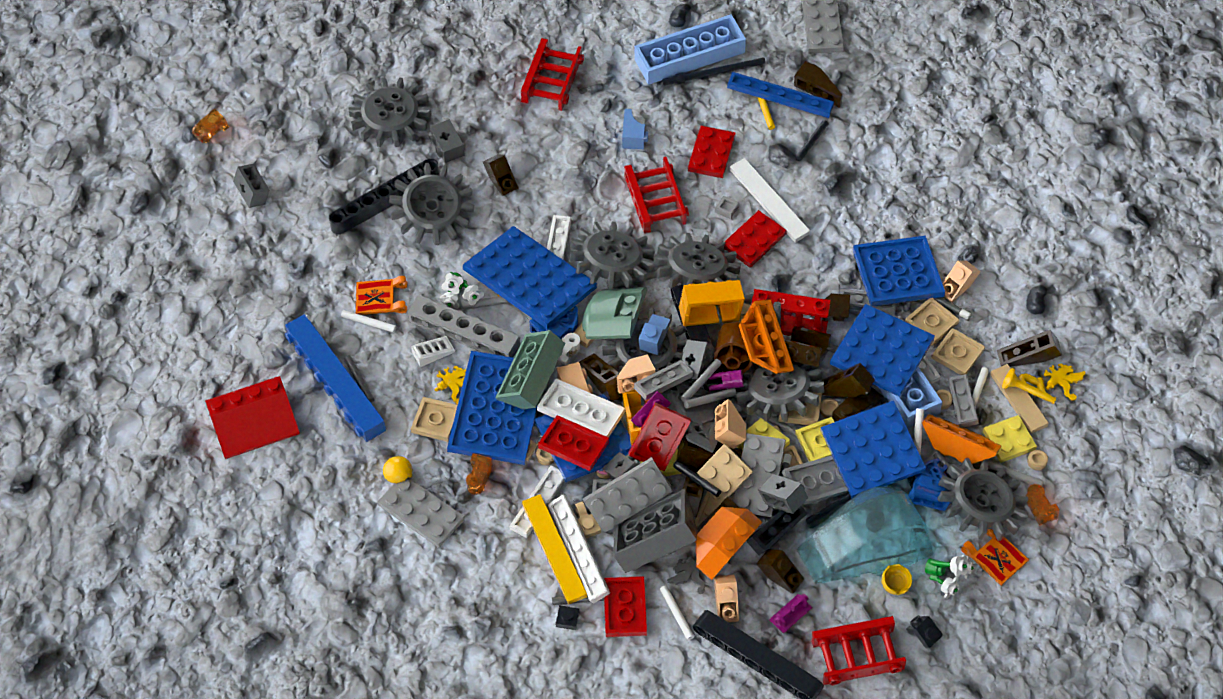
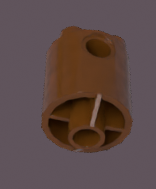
M741 322L725 323L719 331L714 360L718 359L721 361L719 369L723 372L742 370V373H744L752 365L739 328Z

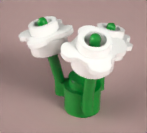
M450 272L445 275V282L441 285L444 291L448 290V292L441 295L439 300L442 304H446L452 309H458L460 305L457 303L458 296L456 294L459 293L462 287L466 288L462 297L467 299L470 305H475L484 296V292L480 291L477 285L469 286L467 281L463 280L461 274Z
M966 555L953 557L951 562L929 558L925 565V573L930 575V580L942 584L941 591L945 593L944 598L946 599L958 592V577L964 575L965 579H967L968 574H972L974 569L973 562H970L969 556ZM946 567H949L956 577L954 579L948 577L944 581L939 576H943Z

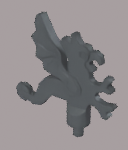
M687 556V559L690 560L689 563H686V561L682 563L683 559H679L676 566L673 567L677 575L667 579V582L670 584L674 583L675 585L684 584L691 577L695 584L701 586L697 589L698 593L703 594L705 592V583L699 578V573L703 572L696 567V561L693 560V556Z

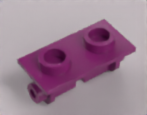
M657 391L638 413L633 416L631 421L640 428L643 426L654 403L664 407H668L671 403Z
M804 593L802 595L797 594L774 614L769 621L784 634L813 608L807 602L809 600L808 596Z

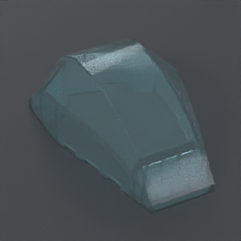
M890 486L874 487L860 492L824 521L797 548V552L815 584L841 580L843 577L852 576V578L860 577L861 574L867 573L878 574L884 571L887 566L901 564L906 567L930 557L934 553L927 526L906 492Z

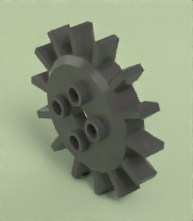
M383 77L381 78L382 88L374 90L369 83L365 84L368 94L366 98L357 94L353 95L354 103L361 105V107H349V116L362 118L351 121L352 129L354 131L366 127L361 132V139L366 141L374 134L377 136V147L382 146L384 138H392L394 146L399 147V136L404 134L411 141H415V133L412 130L414 126L425 131L427 129V122L419 119V117L432 116L431 107H419L429 103L428 95L424 94L415 98L414 96L419 92V85L415 83L408 90L403 89L404 82L401 77H399L396 87H388V82ZM387 107L394 108L392 111L385 110Z
M425 163V175L419 178L415 171L409 168L407 175L412 181L409 185L398 179L395 181V187L404 192L403 196L390 195L389 203L402 205V209L391 213L392 220L405 217L407 222L402 225L401 233L404 235L412 227L419 230L416 234L417 243H421L424 233H432L434 244L439 245V233L446 231L449 237L455 240L457 233L452 226L455 223L466 229L469 226V221L461 217L460 212L474 213L475 205L464 204L461 200L472 196V188L459 191L457 186L461 184L463 175L459 174L452 181L445 178L447 175L446 165H443L438 176L431 175V167L429 163ZM424 197L425 200L421 201L419 200V198ZM442 197L444 200L439 201L437 198ZM433 202L437 205V208L430 210L426 205ZM425 214L426 217L421 218L419 215ZM443 214L444 217L439 218L438 215Z
M612 221L609 230H602L599 223L594 222L593 234L580 228L578 238L581 240L571 239L570 248L578 251H570L569 261H583L577 264L576 273L580 274L588 270L592 272L591 284H594L601 277L608 279V289L613 288L615 280H622L628 289L631 288L632 284L631 276L644 282L647 272L644 270L653 271L654 261L648 259L654 258L655 249H641L646 246L648 237L643 236L636 240L632 238L634 230L632 226L623 233L617 231V224Z
M686 233L685 242L682 243L674 236H670L668 246L659 244L658 255H655L654 266H662L658 268V278L671 276L668 286L671 289L679 283L688 285L692 283L724 282L727 280L735 281L740 273L741 264L734 263L737 256L736 252L723 253L725 242L722 241L716 246L710 245L709 235L706 234L701 242L693 241L690 233Z
M650 308L647 319H639L638 317L631 338L605 339L615 342L616 345L602 346L603 356L616 355L617 358L608 362L611 367L616 369L619 366L624 368L629 359L648 355L655 368V372H658L672 365L674 361L682 360L683 353H679L677 350L683 349L686 341L690 339L677 340L676 337L685 333V326L681 324L673 329L669 327L659 351L662 353L661 355L643 353L639 348V336L644 324L649 322L652 314L655 315L654 308ZM668 313L665 318L672 321V314Z
M792 361L793 372L776 374L753 363L756 370H747L743 373V379L747 380L744 381V387L735 388L736 392H742L736 394L737 404L750 402L746 406L747 415L749 416L758 409L763 410L765 422H768L772 413H781L783 422H788V411L794 409L804 417L806 416L804 403L807 402L818 406L819 395L813 393H824V382H815L822 379L821 369L807 372L812 368L811 365L803 363L798 365ZM777 381H782L783 383H782V384H776L775 382H777Z
M965 458L961 465L964 473L954 464H951L947 473L953 479L943 475L938 484L951 491H941L938 496L939 502H952L953 506L946 512V518L958 514L964 519L959 530L965 531L970 524L978 527V539L980 540L986 535L987 529L993 530L998 541L1002 540L1006 534L1002 527L1003 525L1013 535L1016 534L1021 526L1012 518L1024 522L1028 516L1027 512L1016 508V506L1024 507L1029 500L1028 496H1015L1013 493L1018 489L1021 482L1017 480L1008 484L1003 480L1006 473L1005 467L999 469L996 474L988 471V460H983L979 469H974L970 459ZM977 499L984 501L986 505L979 504Z

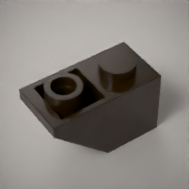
M497 154L483 161L490 180L502 196L519 189L505 155Z
M831 293L825 298L830 300L828 317L838 322H844V318H849L850 294Z
M768 549L756 563L768 579L792 594L805 580L783 550Z

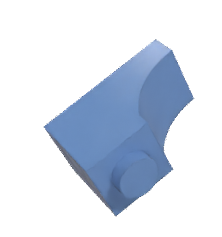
M625 109L622 148L644 149V142H648V131H645V124L635 120L632 115V109Z
M652 314L649 322L644 324L639 336L640 350L658 355L671 320Z

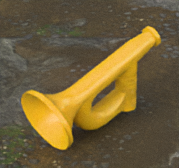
M1011 368L1003 381L1002 389L1004 390L1009 387H1017L1049 401L1051 404H1054L1056 401V397L1046 393L1044 380L1041 377L1036 378L1027 373L1017 377L1015 369Z

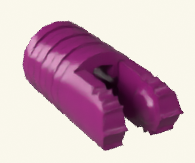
M742 370L713 373L709 377L710 380L722 378L723 384L709 386V392L744 387Z

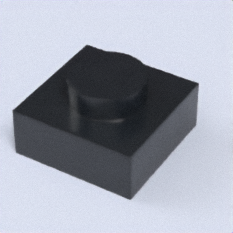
M559 605L555 623L556 627L576 630L580 608Z

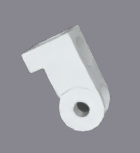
M569 333L562 338V341L566 344L555 367L570 364V358L579 353L580 337L577 334Z

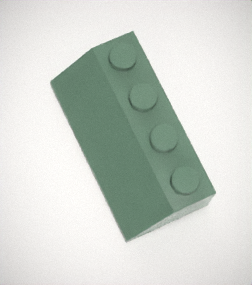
M550 330L525 334L495 398L521 409L536 408L566 343Z

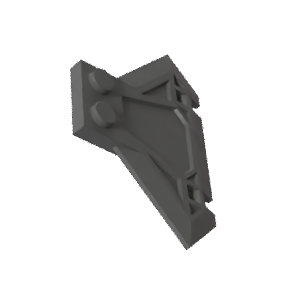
M687 380L661 393L671 403L668 406L669 409L691 418V422L686 430L689 433L685 436L687 440L712 453L718 443L715 440V409L717 406L729 399L744 422L747 418L742 407L737 404L735 396L685 408L681 396L693 384ZM700 387L698 391L690 399L702 397L705 395L725 390L709 392L708 390Z

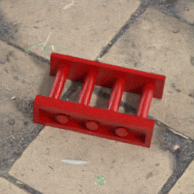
M541 38L521 88V102L528 104L533 96L558 101L559 110L562 111L564 105L568 104L569 91L579 65H582L584 61L582 47L578 46L575 54L552 50L548 47V39ZM551 56L570 60L572 64L570 67L547 63L545 59ZM546 69L567 74V77L564 81L541 76L540 72ZM544 83L562 87L560 94L535 89V85Z
M663 157V167L637 172L633 171L632 165L624 166V177L644 234L651 232V225L654 222L680 216L682 224L685 225L687 216H689L688 207L683 204L673 176V165L668 162L667 157ZM661 174H665L667 181L646 186L638 185L639 179ZM670 188L672 193L670 196L648 201L646 199L643 200L642 197L644 193ZM675 202L677 207L676 210L654 215L648 214L647 211L650 207Z
M754 289L751 305L754 301L771 300L772 305L774 302L781 303L782 335L791 336L794 326L826 333L828 321H823L822 317L828 318L830 300ZM784 312H791L796 314L795 316L784 315ZM803 314L815 317L814 319L803 318Z
M884 617L812 631L813 648L820 647L822 649L828 672L823 674V685L829 684L833 686L840 684L842 681L889 672L895 674L904 670L906 658H897L890 636L894 632V617ZM871 636H882L889 660L876 661L870 641ZM851 640H862L868 664L856 666L850 645ZM831 644H842L848 668L836 670L830 650Z

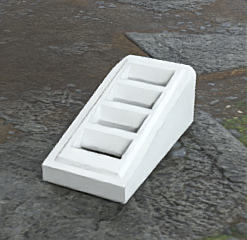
M447 336L411 346L412 353L420 367L455 352ZM445 343L447 349H443L441 344Z

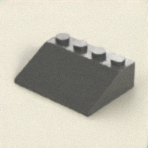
M683 489L657 501L615 526L613 556L625 573L635 571L649 562H655L658 558L666 554H672L677 549L689 546L697 540V528L687 491Z

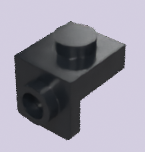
M918 615L910 621L911 625L906 628L908 633L914 632L925 648L932 647L943 636L930 616Z

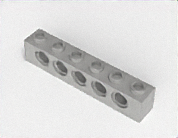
M418 295L407 311L410 323L441 336H447L448 339L483 353L513 358L520 347L519 336L516 333L503 330L495 324L486 323L478 317L469 316L463 311L454 310L446 304L437 303L429 297Z

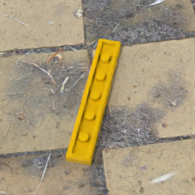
M541 494L523 500V508L568 605L587 598L584 586Z

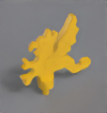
M1061 363L1058 364L1061 367L1058 370L1054 369V365L1049 367L1052 373L1045 370L1044 376L1051 377L1045 387L1047 390L1053 389L1059 384L1063 387L1066 397L1073 401L1076 400L1077 396L1069 393L1070 384H1077L1078 381H1082L1086 373L1085 371L1073 373L1072 366Z
M454 366L453 368L456 370L449 373V367H447V369L444 368L446 375L441 374L440 371L438 372L437 378H443V380L437 384L434 390L436 392L439 390L443 391L449 387L452 390L451 398L458 405L459 398L457 399L456 397L459 393V387L462 388L466 369L462 370V368Z

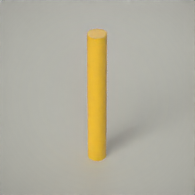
M757 97L768 129L773 130L775 124L766 99Z

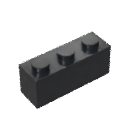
M802 506L793 514L780 510L752 534L746 542L760 556L804 518L808 512Z

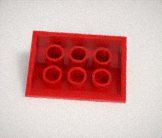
M280 376L205 400L225 459L300 434Z

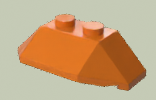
M771 300L754 301L739 324L750 361L776 374L793 372L794 367Z
M928 414L922 422L933 448L940 451L943 455L956 458L961 463L964 462L965 458H969L972 464L996 456L1001 449L1000 444L964 427L959 428V425L934 415Z
M721 507L697 534V540L695 541L696 567L712 580L762 524V521L748 509Z

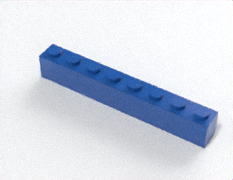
M304 314L285 325L287 331L285 333L286 339L289 343L293 342L297 354L305 358L304 362L309 370L313 369L316 380L319 383L322 382L327 395L335 399L334 403L338 410H343L346 421L355 426L354 431L359 438L363 437L368 442L385 432L386 427L383 418L307 316Z

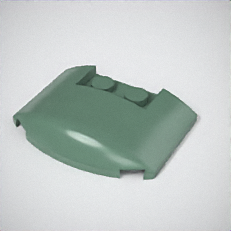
M647 287L602 289L597 292L589 301L583 315L582 327L586 333V339L631 338L648 290Z

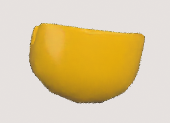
M403 456L389 458L383 466L384 478L390 483L397 484L412 477V464Z
M901 564L889 565L882 573L881 583L884 590L888 593L901 595L908 592L911 588L912 575Z

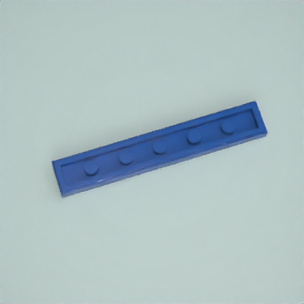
M732 72L727 84L729 89L826 118L830 117L834 106V101L736 72Z

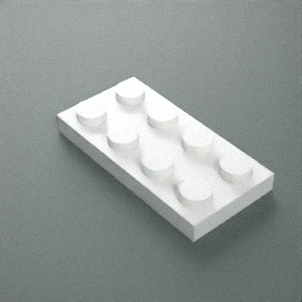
M555 379L538 404L537 411L553 418L557 415L609 437L624 415L625 408L559 379Z

